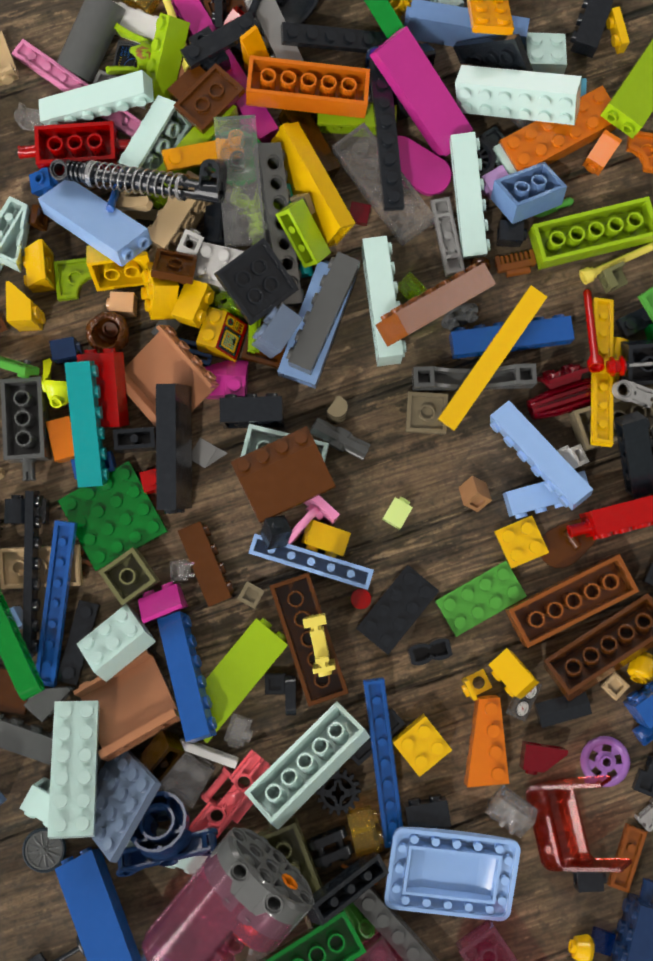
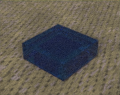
M594 926L591 937L594 940L595 952L611 956L616 938L615 933Z

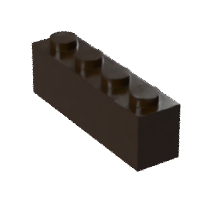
M282 109L278 117L280 124L298 122L330 179L334 178L340 169L339 162L333 155L328 142L325 141L311 113Z
M161 729L138 759L161 782L183 756L185 750L177 734Z

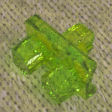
M219 292L216 295L215 305L218 309L224 310L233 316L243 317L227 292ZM222 299H228L226 303H221Z

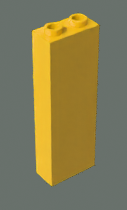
M298 122L284 123L279 127V131L272 138L271 143L281 142V147L285 152L284 169L288 173L286 183L291 185L293 195L310 194L316 211L312 214V217L328 247L338 245L356 223Z

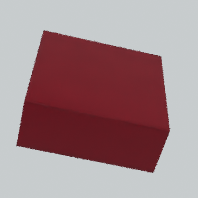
M352 201L350 214L357 225L367 226L371 205Z

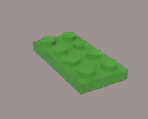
M504 561L438 598L435 602L454 636L457 637L522 600L527 595L507 561Z

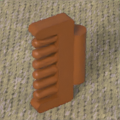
M530 249L529 252L524 251V256L523 252H519V256L518 253H515L514 256L513 254L505 255V260L503 256H500V258L495 256L494 259L497 273H505L506 278L529 274L531 272L530 267H534L537 263L533 249Z

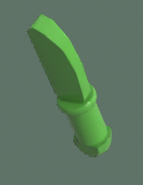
M567 197L563 200L562 205L534 216L543 217L567 206L570 207L574 203V199Z

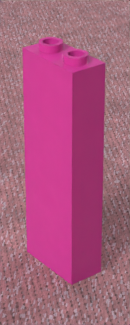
M407 26L395 32L369 55L435 155L448 156L451 154L449 143L451 135L473 131V128Z

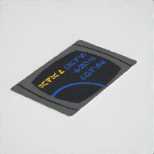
M118 40L113 66H135L136 58L129 50L130 47L139 45V43Z

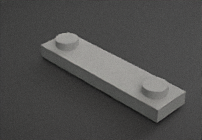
M449 196L430 200L445 277L453 276L465 269Z

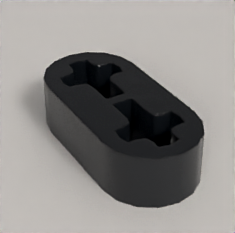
M296 675L285 676L286 716H296Z

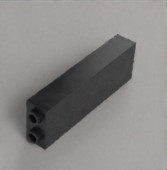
M156 384L157 510H164V514L184 513L185 509L192 508L191 386L181 384Z

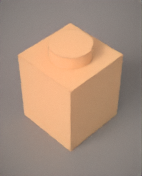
M110 291V298L106 300V308L109 312H115L123 317H137L138 298L134 292Z

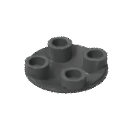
M467 303L454 308L443 317L441 321L442 327L449 329L451 332L455 328L475 322L479 318L477 304Z

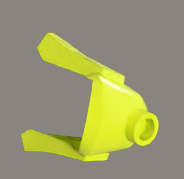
M49 358L43 360L42 390L46 392L50 405L54 408H60L69 403L67 382L51 380L52 361Z

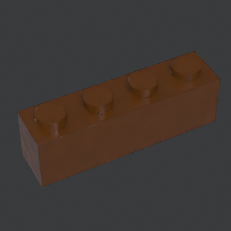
M199 521L178 530L208 607L233 598L232 593L235 592L231 581L227 582L224 574L227 571L223 562L219 563L216 555L219 554L215 543L211 544L209 536L212 534L208 525H204L203 522Z

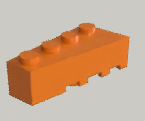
M497 695L477 696V700H475L469 753L464 777V784L467 788L509 784L501 700Z

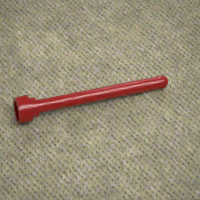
M586 289L583 292L590 348L587 367L590 372L597 373L604 370L605 365L604 359L598 352L591 291Z

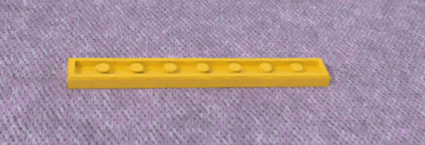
M532 285L527 289L437 420L455 431L547 299L546 295Z
M594 297L592 303L598 352L604 359L605 368L597 373L591 372L590 445L612 447L614 424L612 386L614 384V377H611L606 372V361H609L611 356L614 357V300Z

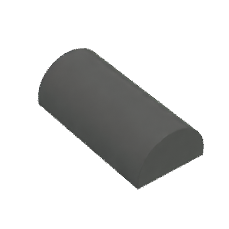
M84 0L56 62L92 83L116 33L114 26L116 23L120 24L126 10L112 0Z

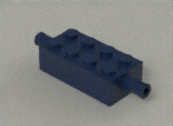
M643 878L640 895L628 893L627 898L623 900L622 919H619L617 923L618 935L616 941L612 944L613 955L611 961H653V880Z

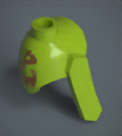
M116 23L114 29H116L121 37L140 43L130 47L129 50L136 58L137 68L134 66H107L106 73L109 75L129 74L140 70L147 73V62L151 55L152 41Z

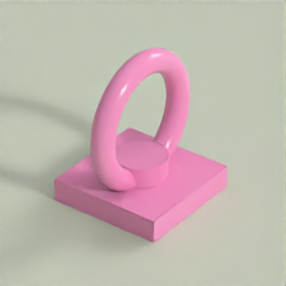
M319 495L304 502L307 506L305 509L307 513L292 529L288 544L294 543L304 533L306 526L311 520L319 522L322 519L327 525L332 526L340 514Z

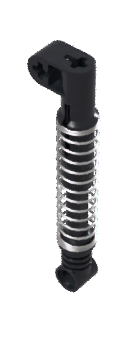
M55 159L49 167L51 176L56 180L80 182L89 187L97 185L99 189L104 186L106 190L111 187L113 191L118 188L120 192L125 189L127 193L132 190L134 194L140 192L141 195L147 193L148 196L155 194L156 197L160 195L163 198L169 196L170 199L176 197L179 201L192 199L219 204L223 203L226 194L227 166L220 159H206L200 166L199 179L190 178L189 175L184 173L174 174L171 171L166 173L163 170L159 172L156 169L151 170L149 168L144 170L142 167L137 169L135 166L129 167L127 165L101 163L94 160L78 162L70 159ZM209 176L217 178V182L209 181ZM107 182L110 183V185L108 187H105L104 183ZM112 183L117 184L115 189L112 188ZM119 184L124 185L122 190L119 188ZM126 185L131 186L129 191L126 189Z

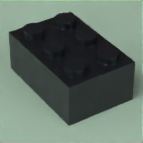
M267 393L264 397H257V394H245V397L227 394L225 398H219L220 423L224 429L248 428L249 424L265 428L284 427V403L282 396H278L277 393Z

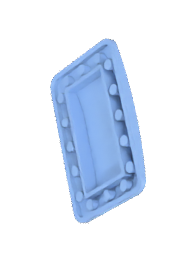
M423 827L397 828L392 838L384 902L387 907L393 910L504 921L511 913L521 853L520 846L517 841L510 838L480 833Z

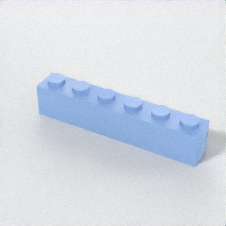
M507 401L490 415L491 428L496 433H501L504 437V442L510 448L514 447L518 457L523 462L527 461L534 475L540 476L545 481L544 484L551 492L554 491L559 496L558 499L564 507L574 510L591 496L593 488L510 401Z
M254 534L249 550L251 555L366 590L369 588L374 571L370 568L291 544L267 550L261 535Z

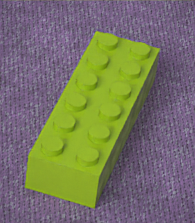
M650 197L533 224L528 234L538 270L653 242V208Z

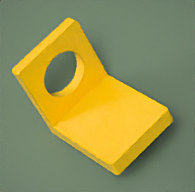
M484 669L461 679L464 684L461 686L466 698L470 697L473 701L477 700V695L492 688ZM478 676L482 677L485 681L484 686L480 689L473 686V680Z

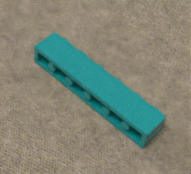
M94 361L67 362L64 364L78 488L103 486L109 480V470L105 468L107 450L103 447L102 439H105L104 427H101L100 419L103 418V410L98 402V398L101 397L100 386H97L96 377L99 376L98 366L94 364Z

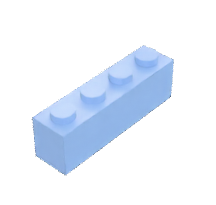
M585 471L577 472L588 483ZM545 481L503 493L509 517L515 516L516 519L528 516L527 512L533 510L537 514L547 511L548 506L554 505L556 509L563 507L558 499L559 496L554 491L551 492L544 484Z

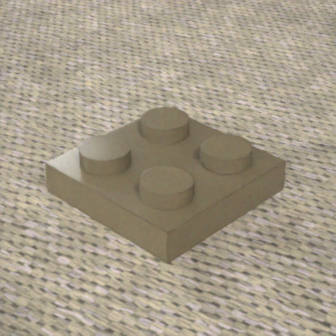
M408 391L405 432L446 435L447 426L437 419L448 404V394Z

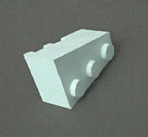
M9 196L0 211V263L21 273L23 265L22 256L25 255L24 248L27 245L30 229L28 222L31 211L27 204Z

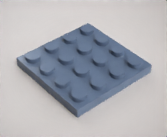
M130 750L109 762L106 761L97 776L95 837L91 838L107 859L113 863L118 862L161 786L158 779Z

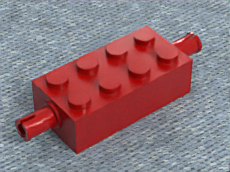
M114 121L34 126L35 145L18 146L17 149L20 150L18 151L20 159L35 158L39 170L43 167H50L51 162L55 159H70L78 162L94 160L117 165L119 164L121 152L125 151L131 139H119V133Z
M653 495L579 514L581 522L567 525V533L570 538L585 534L586 538L593 537V540L610 537L612 534H622L652 526Z

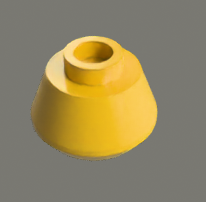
M589 934L576 935L573 939H570L568 952L571 953L573 959L576 961L593 960L595 944Z

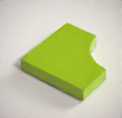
M86 257L54 261L57 300L61 302L79 299V291L82 286L92 279L86 264Z

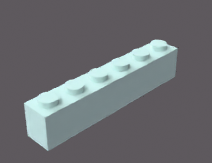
M143 70L41 98L39 99L40 122L44 125L72 124L85 120L91 121L100 116H109L111 113L118 111H127L129 108L136 106H145L147 103L154 102L152 78Z
M475 132L453 134L450 136L449 143L463 259L485 257L488 254L487 251H490V240L486 239L485 231H488V220L484 219L483 211H486V200L482 199L481 191H484L483 178L480 179L479 171L482 170V160L477 155V150H480L479 138H476Z

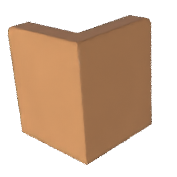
M473 475L459 486L463 505L476 512H479L492 501L487 484Z

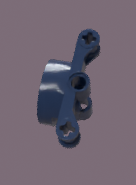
M158 791L130 839L135 846L125 848L120 856L116 875L118 877L131 876L144 868L157 865L163 867L172 866L181 859L194 856H210L217 846L216 835L218 834V829L206 828L196 832L189 831L190 817L186 806L176 795L166 791ZM170 820L171 825L166 833L157 837L158 822Z

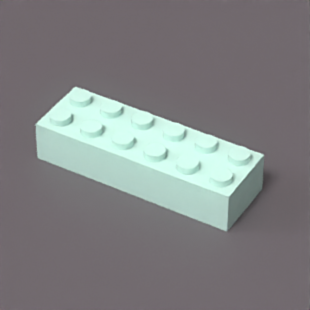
M461 65L455 81L457 105L462 113L575 125L580 108L582 76Z
M387 236L362 239L361 254L377 367L401 364L406 352L405 340H399L387 347L375 326L382 321L381 316L400 305V301H396L398 293L397 281H393L395 264L390 262L392 244L387 241Z
M98 700L54 702L47 834L49 839L95 837L100 712Z
M336 701L244 793L270 824L279 829L370 736Z

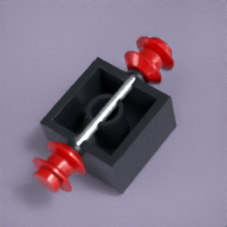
M653 339L622 341L618 360L611 356L609 361H606V372L611 377H614L615 373L618 372L620 380H628L639 385L653 384Z

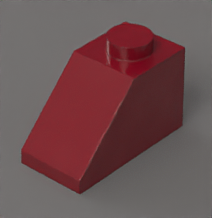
M522 741L519 766L527 774L537 775L538 772L545 773L566 757L568 750L559 746Z

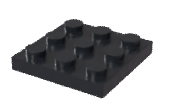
M265 238L259 240L214 273L249 325L254 324L274 307L299 290Z

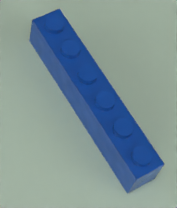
M558 314L550 319H545L544 317L533 318L510 352L570 344L575 339L571 316L564 317V314ZM504 322L494 323L493 326L489 327L476 325L473 329H465V327L455 328L449 335L452 360L481 356Z
M181 611L158 618V627L185 741L194 743L217 735L215 730L217 729V722L211 714L212 702L206 693L205 687H207V682L201 673L200 667L202 662L196 653L195 647H197V642L191 633V619Z

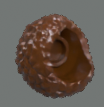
M101 312L88 322L86 338L93 349H97L99 353H103V349L115 348V352H119L128 344L129 327L126 319L120 314Z

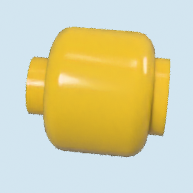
M645 652L629 662L627 672L631 676L630 679L644 685L647 682L653 681L652 654Z

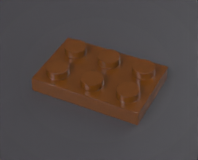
M215 63L174 104V108L204 134L245 93V88Z

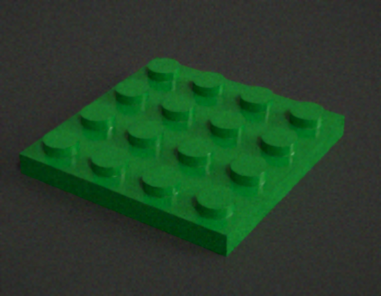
M130 461L115 468L116 471L109 472V480H107L105 485L81 487L58 500L68 521L78 523L76 536L95 571L101 570L132 547L140 548L168 532L149 495L144 493L142 482Z

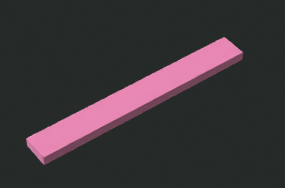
M24 39L20 41L11 53L14 58L63 92L89 85ZM118 111L111 113L109 116H100L105 121H114L117 129L129 138L134 136L141 124V120L128 111Z

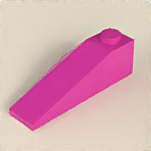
M227 360L204 367L216 376V381L219 384L206 399L220 400L219 398H225L227 394L245 397L248 386L249 361L237 360L234 362Z

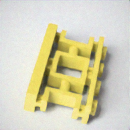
M321 613L304 617L302 619L304 629L311 627L310 637L315 655V663L312 669L313 674L318 673L319 677L331 675L332 670H336L335 659H329L324 626H322L327 624L326 614Z

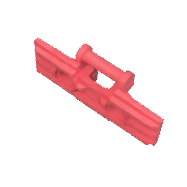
M251 749L234 771L224 766L222 773L209 789L200 795L201 799L207 804L189 825V831L196 832L206 828H217L218 834L216 837L218 838L232 820L238 824L253 805L244 792L271 764ZM243 776L249 778V786L245 787L239 783V778ZM229 777L232 782L231 788L223 798L220 797L218 801H215L212 797ZM214 810H219L222 812L223 817L221 820L215 821L211 818V813Z

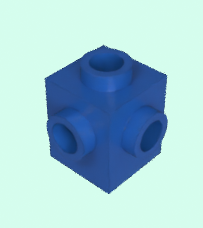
M43 167L29 175L31 193L38 197H41L62 182V180H56L51 176L49 167Z

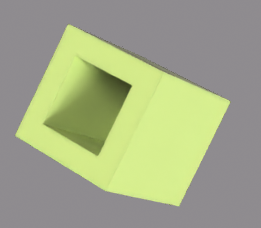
M395 497L382 520L400 530L413 508L410 506L411 502L403 497H399V499Z

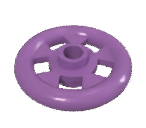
M599 736L590 740L584 746L580 756L581 769L585 777L593 784L601 787H612L622 782L627 776L630 769V756L626 747L619 740L609 736ZM603 744L610 745L611 752L602 751ZM592 750L598 753L595 756V761L589 759ZM620 754L622 763L616 764L615 755ZM608 758L609 764L604 766L603 760ZM595 766L601 771L599 776H596L591 771ZM615 769L617 774L609 778L607 772Z

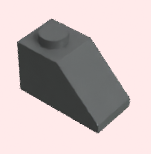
M73 685L45 687L44 691L29 698L24 706L41 722L46 721L54 713V702L65 701L75 690V687Z

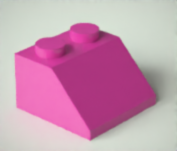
M169 582L162 585V590L155 592L153 589L142 594L143 598L138 599L143 623L152 622L188 607L180 584Z

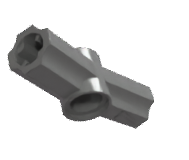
M318 417L310 429L312 435L329 443L330 447L340 452L345 451L361 460H364L371 444L353 436L348 430L339 426L335 427Z

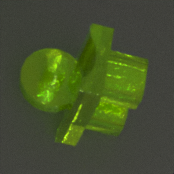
M411 272L397 283L398 290L408 300L427 290L423 283Z

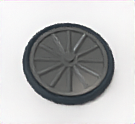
M40 827L30 832L22 847L23 859L27 866L40 873L54 871L55 868L61 865V861L65 859L67 852L65 839H49L47 837V827Z

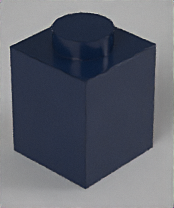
M74 337L49 341L52 360L57 365L76 362L77 355L83 354L81 342H78Z

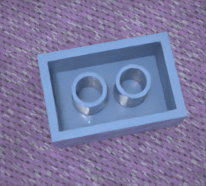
M541 162L494 180L491 200L507 219L514 224L562 205L567 186L545 162Z

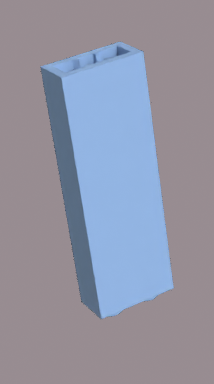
M63 180L38 198L43 213L121 267L152 244L148 228L117 208L112 213L106 210L108 202L77 182Z
M329 261L319 262L315 268L298 314L303 319L306 312H311L313 304L311 302L315 293H319L322 288L319 285L323 275H327L330 270L328 268ZM356 277L312 374L309 375L290 367L288 364L289 359L286 358L291 347L294 348L297 343L295 337L298 330H302L305 325L302 319L288 341L277 371L278 376L316 389Z

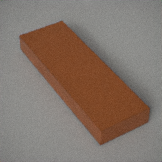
M625 823L607 881L608 886L629 893L648 831Z

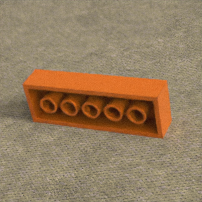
M250 55L246 105L365 119L368 106L370 69Z
M602 85L580 97V108L575 125L535 121L501 139L499 144L503 147L517 172L541 162L550 165L597 140L605 129L611 132L617 128L600 116L611 98Z

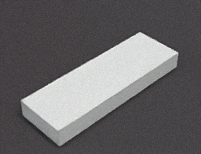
M184 737L180 738L185 751L233 769L237 767L239 757L198 742H186Z

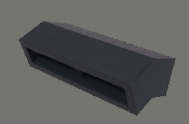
M583 692L571 701H568L565 696H561L534 705L538 723L542 728L592 714L586 692Z

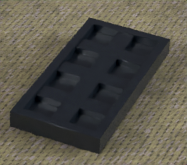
M407 565L356 629L389 655L438 594L439 590Z

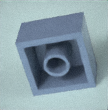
M284 304L278 308L274 307L263 319L265 323L253 334L252 338L255 340L251 345L270 359L283 350L303 318Z

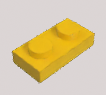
M619 6L611 9L606 21L607 29H610L611 44L615 47L616 54L624 53L630 43Z

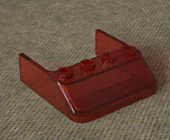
M611 776L560 778L533 784L526 790V800L540 860L547 870L623 872L632 864L631 859L594 858L590 854L575 789L603 787L612 780Z

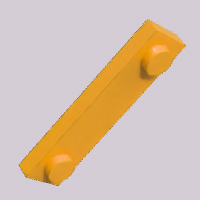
M240 136L161 151L166 172L198 167L206 159H220L224 162L245 157Z

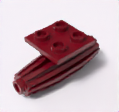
M571 363L561 366L562 370H548L542 373L543 376L537 377V381L543 382L549 390L527 401V409L531 418L535 420L560 416L591 405V378L581 379L583 373L589 372V368Z

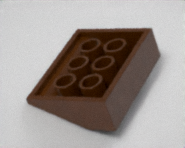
M307 426L231 462L259 523L264 522L265 518L275 517L336 487Z

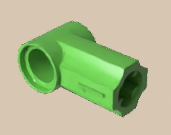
M352 902L344 908L361 942L372 938L375 933V927L364 917L363 913Z

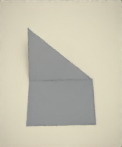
M200 438L192 450V461L206 468L228 453Z

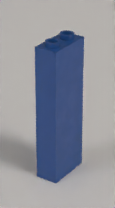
M88 847L79 852V857L74 859L72 856L61 861L62 865L55 868V872L86 960L142 961L100 848L92 850V847Z

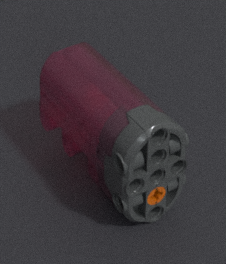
M234 827L226 834L147 929L142 942L144 956L147 961H235L234 954L242 952L245 945L257 952H274L315 904L311 888L300 870L291 865L283 853L272 847L266 838L249 829Z

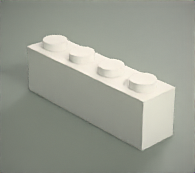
M115 2L126 10L120 25L139 36L153 41L156 32V21L159 16H152L141 9H133L125 3Z

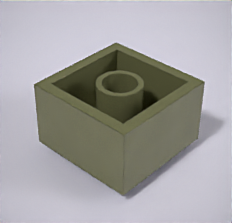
M134 547L98 571L122 606L128 605L160 582L138 548Z

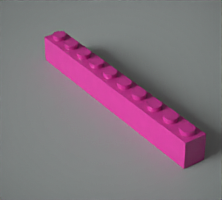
M171 0L176 16L181 20L190 22L188 30L190 37L208 26L212 32L217 30L200 0ZM228 49L225 52L229 57L231 69L226 72L245 88V93L234 103L239 114V121L243 127L246 126L249 132L254 134L262 143H269L276 136L279 128L266 107L246 105L247 76L231 50Z

